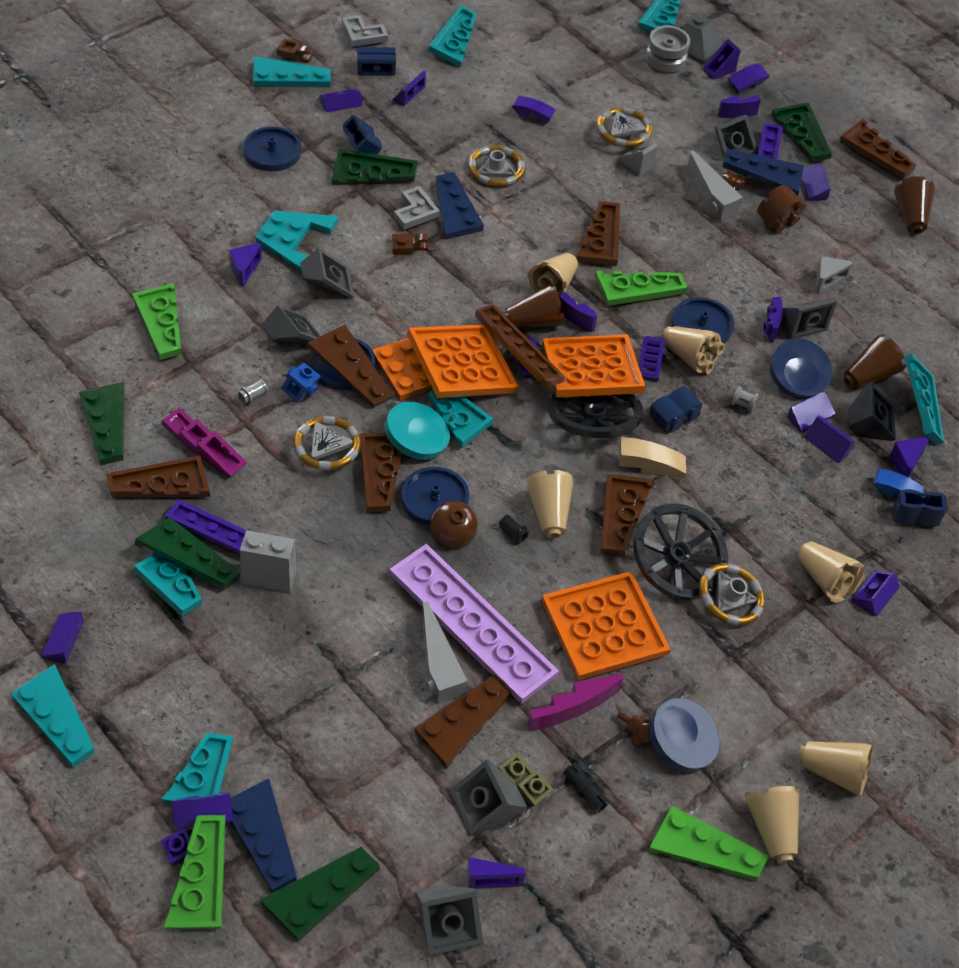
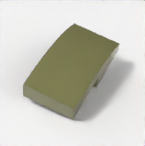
M518 752L498 767L500 771L516 784L522 798L533 807L554 790L538 770L533 771Z

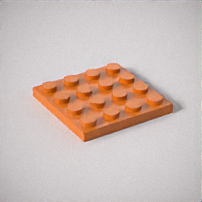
M484 325L408 328L407 337L437 398L517 392L519 386L492 334Z
M628 334L543 338L542 347L545 357L565 376L563 383L553 386L556 397L568 398L645 393V383Z
M632 571L542 595L541 601L578 681L670 654L671 649Z

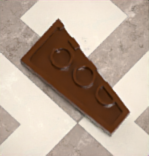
M864 119L860 120L841 136V143L901 179H905L915 169L916 164L900 150H894L891 146L892 143L887 139L883 140L878 136L879 132L874 128L870 129Z
M599 202L592 223L587 230V235L577 254L576 259L578 262L617 266L620 203Z
M346 325L308 342L307 347L312 352L315 351L321 357L320 360L326 365L329 364L342 380L345 379L353 387L352 389L372 408L392 399L393 394Z
M385 432L360 433L367 512L391 511L402 452L391 444Z
M200 455L106 473L111 497H210Z
M607 474L601 554L625 556L652 487L653 479Z
M493 675L416 726L415 734L447 769L452 764L453 759L467 747V743L474 735L476 736L482 730L483 725L488 719H491L510 698L511 691Z

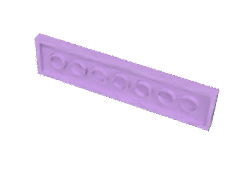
M427 544L390 568L389 575L422 607L423 603L428 601L438 623L492 676L495 675L521 704L558 677L559 670Z

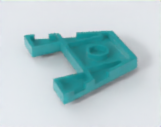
M273 211L256 235V243L261 244L264 249L274 256L279 255L289 266L294 265L298 268V272L302 274L300 262L309 255L297 252L296 249L311 228L331 235L338 224V217Z

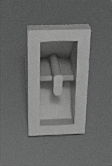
M655 143L633 149L620 156L619 160L638 176H641L653 168L657 145Z
M821 256L816 275V292L819 294L848 279L853 263L847 260Z

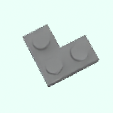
M360 15L342 18L343 27L352 47L388 41V34L383 24L365 26Z
M420 186L403 191L402 199L407 204V207L394 211V218L404 230L440 216V210Z

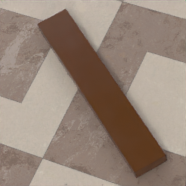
M494 304L475 310V316L544 388L564 382L565 376Z

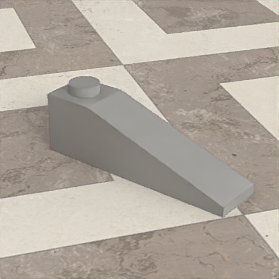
M694 150L690 151L687 168L708 209L720 220L739 213L743 197Z
M428 601L424 602L422 621L428 677L426 687L430 696L434 695L437 703L440 704L466 694L468 681Z

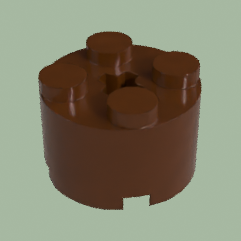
M781 185L769 193L770 198L767 201L763 199L757 209L760 217L776 234L781 233L789 224L791 226L795 225L800 220L799 214L806 206L786 185Z

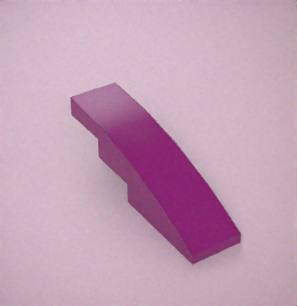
M180 407L162 420L161 424L197 456L200 455L202 460L227 477H232L247 464L215 430L211 433L198 419L193 421Z
M617 674L573 683L572 693L552 696L550 706L530 710L528 718L530 732L576 718L601 705L621 690L623 675Z

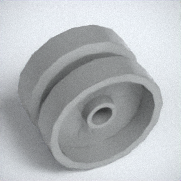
M660 26L652 30L646 54L648 64L662 72L681 70L685 66L688 56L687 52L690 46L689 35L684 30L674 26Z

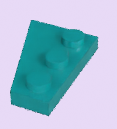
M434 390L428 394L429 401L437 413L445 420L450 432L461 448L465 447L493 424V417L464 396L437 398Z
M152 555L134 566V573L181 617L201 606L202 598L191 577H188L185 569L182 570L174 566V561L166 557L161 559Z
M207 732L190 756V761L184 770L179 772L175 778V783L169 792L166 791L162 797V804L172 805L171 800L196 795L203 797L219 794L233 745V736Z

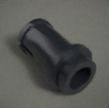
M505 515L499 522V527L509 533L513 541L522 543L527 539L529 535L527 527L525 525L521 526L510 515Z

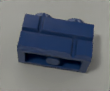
M357 47L358 75H396L395 47Z

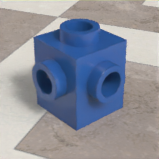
M303 362L297 368L292 367L289 370L281 389L299 403L307 395L311 397L319 387L317 382L321 376Z

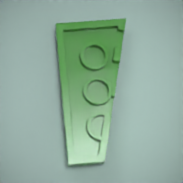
M595 270L594 275L607 306L686 294L688 289L681 273L654 272L653 275H646L643 272L622 274V271H613V274H603V271Z
M174 283L133 293L134 303L159 359L163 360L181 355Z
M674 806L669 810L648 850L652 854L662 853L678 861L684 859L697 863V866L703 868L713 867L722 870V873L757 882L769 857L761 851Z
M197 815L187 848L186 858L180 871L177 888L165 921L164 930L222 929L225 815Z

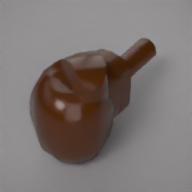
M728 170L721 176L735 190L743 188L744 184L753 183L752 178L743 179L741 175H734Z
M622 712L618 713L617 717L629 724L627 731L633 734L632 743L640 747L642 744L648 745L652 743L649 734L650 720L638 715H634L631 719Z

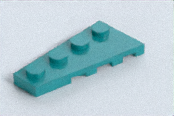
M655 0L639 21L638 28L651 33L652 30L660 26H675L681 0Z
M461 5L431 42L428 52L461 68L477 13Z
M254 56V87H331V72L328 68Z
M911 353L904 357L923 424L922 431L924 436L937 446L944 443L934 375Z
M55 664L11 693L12 699L72 768L95 753L91 740Z

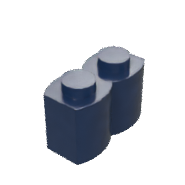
M351 115L343 124V131L350 137V143L353 148L370 154H378L382 150L381 141L375 136L372 126L354 115Z
M682 386L669 395L653 402L649 415L665 432L675 431L684 422L694 421L700 416L702 403L686 386Z
M911 489L901 490L893 506L894 521L901 524L918 523L926 527L939 526L948 509L946 496L938 492L921 493Z

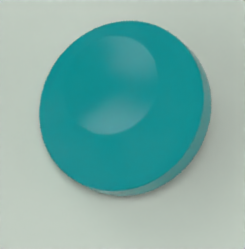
M403 402L397 404L390 410L385 420V433L391 444L403 454L415 459L427 460L436 458L444 451L450 439L449 428L445 420L435 410L420 403Z

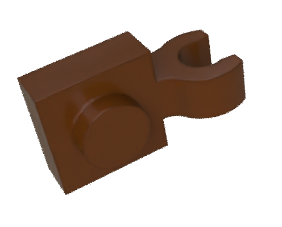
M284 38L276 49L277 56L288 59H295L297 56L305 63H309L312 59V56L307 55L310 53L311 48L302 46L301 42Z
M422 233L413 238V234H392L393 255L413 254V250H428V234Z

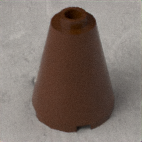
M913 176L903 179V183L899 186L897 183L894 188V195L907 231L912 234H921L928 227L935 185L932 180L931 183L926 181V177Z
M549 284L506 308L507 313H504L518 329L565 325L564 314L561 313L560 308L561 302L553 284Z
M883 334L876 336L844 372V382L850 388L859 389L866 386L867 383H875L904 371L906 364L903 365L902 359L905 357L894 340L891 338L886 340L883 338L885 336Z

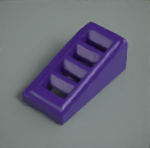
M643 337L638 365L643 379L658 382L665 340L662 338ZM643 368L653 369L655 371L644 370Z
M468 858V887L477 889L523 886L525 868Z

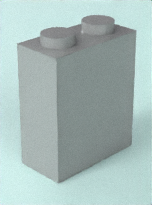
M246 530L240 548L242 584L290 593L296 575L295 539Z

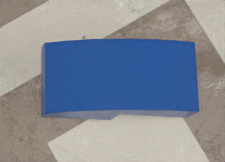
M886 469L877 470L873 485L880 492L885 493L890 498L905 489L916 490L921 493L924 491V487L916 481Z

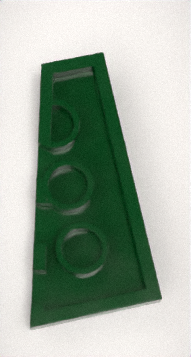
M170 517L135 540V546L141 549L146 547L153 551V555L161 559L166 557L174 561V566L182 570L189 569L195 572L196 577L221 590L226 589L240 578V571Z

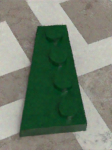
M809 102L772 109L774 119L780 126H783L786 133L811 162L831 159V150Z
M339 149L331 184L415 181L418 161Z
M124 382L79 392L100 466L124 460Z
M359 847L260 899V904L299 942L378 872L380 865L362 847Z

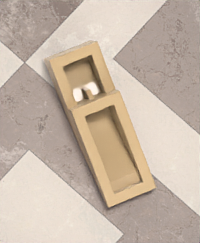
M621 437L619 444V466L640 468V474L686 477V456L650 441Z

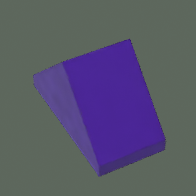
M727 39L703 68L714 79L733 73L737 69L741 50Z
M259 243L229 250L230 266L240 286L244 287L262 260V246Z
M922 437L895 442L890 457L899 474L909 478L924 452L929 440L928 438Z

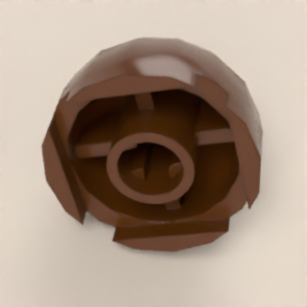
M449 501L440 505L433 513L429 528L437 544L446 549L457 550L460 547L468 546L472 542L477 532L478 521L471 507L463 502Z

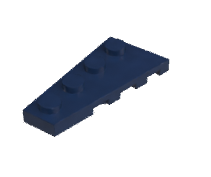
M726 149L723 168L743 176H754L758 182L764 183L766 181L774 184V188L786 185L797 196L799 194L804 165L732 149Z
M455 172L435 176L445 240L483 231L484 224Z
M268 778L231 797L233 821H230L270 891L273 893L296 881L297 875Z

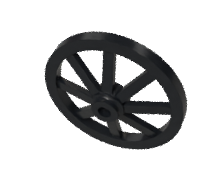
M554 392L549 399L548 414L557 426L572 434L589 438H613L628 434L640 425L643 406L634 394H616L612 396L625 402L606 409L605 406L611 396L603 395L599 403H591L588 397L579 396L584 406L582 408L563 397H556ZM558 403L575 413L559 412L557 409ZM629 408H632L634 411L633 416L614 415ZM571 420H578V421H583V422L580 423V424H578V423L572 422ZM608 422H616V423H622V424L616 425V426H612V425L609 424Z
M675 503L658 506L644 516L635 530L633 551L641 573L653 587L670 597L681 600L701 598L699 588H682L681 567L698 584L702 576L689 562L711 565L728 563V550L720 530L709 517L693 507ZM669 514L679 515L675 541L671 538L660 516ZM687 518L695 521L705 530L688 543L683 541ZM652 521L666 546L645 538L646 530ZM708 537L712 539L717 557L692 553V549ZM645 547L665 555V558L651 566L645 553ZM669 564L672 565L674 585L663 580L656 572ZM718 573L708 582V593L717 588Z

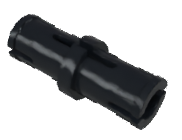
M572 763V766L569 765L564 770V776L577 789L576 793L580 797L583 796L596 813H600L601 810L603 811L609 805V801L595 787L596 783L594 780L589 779L578 767L577 763Z

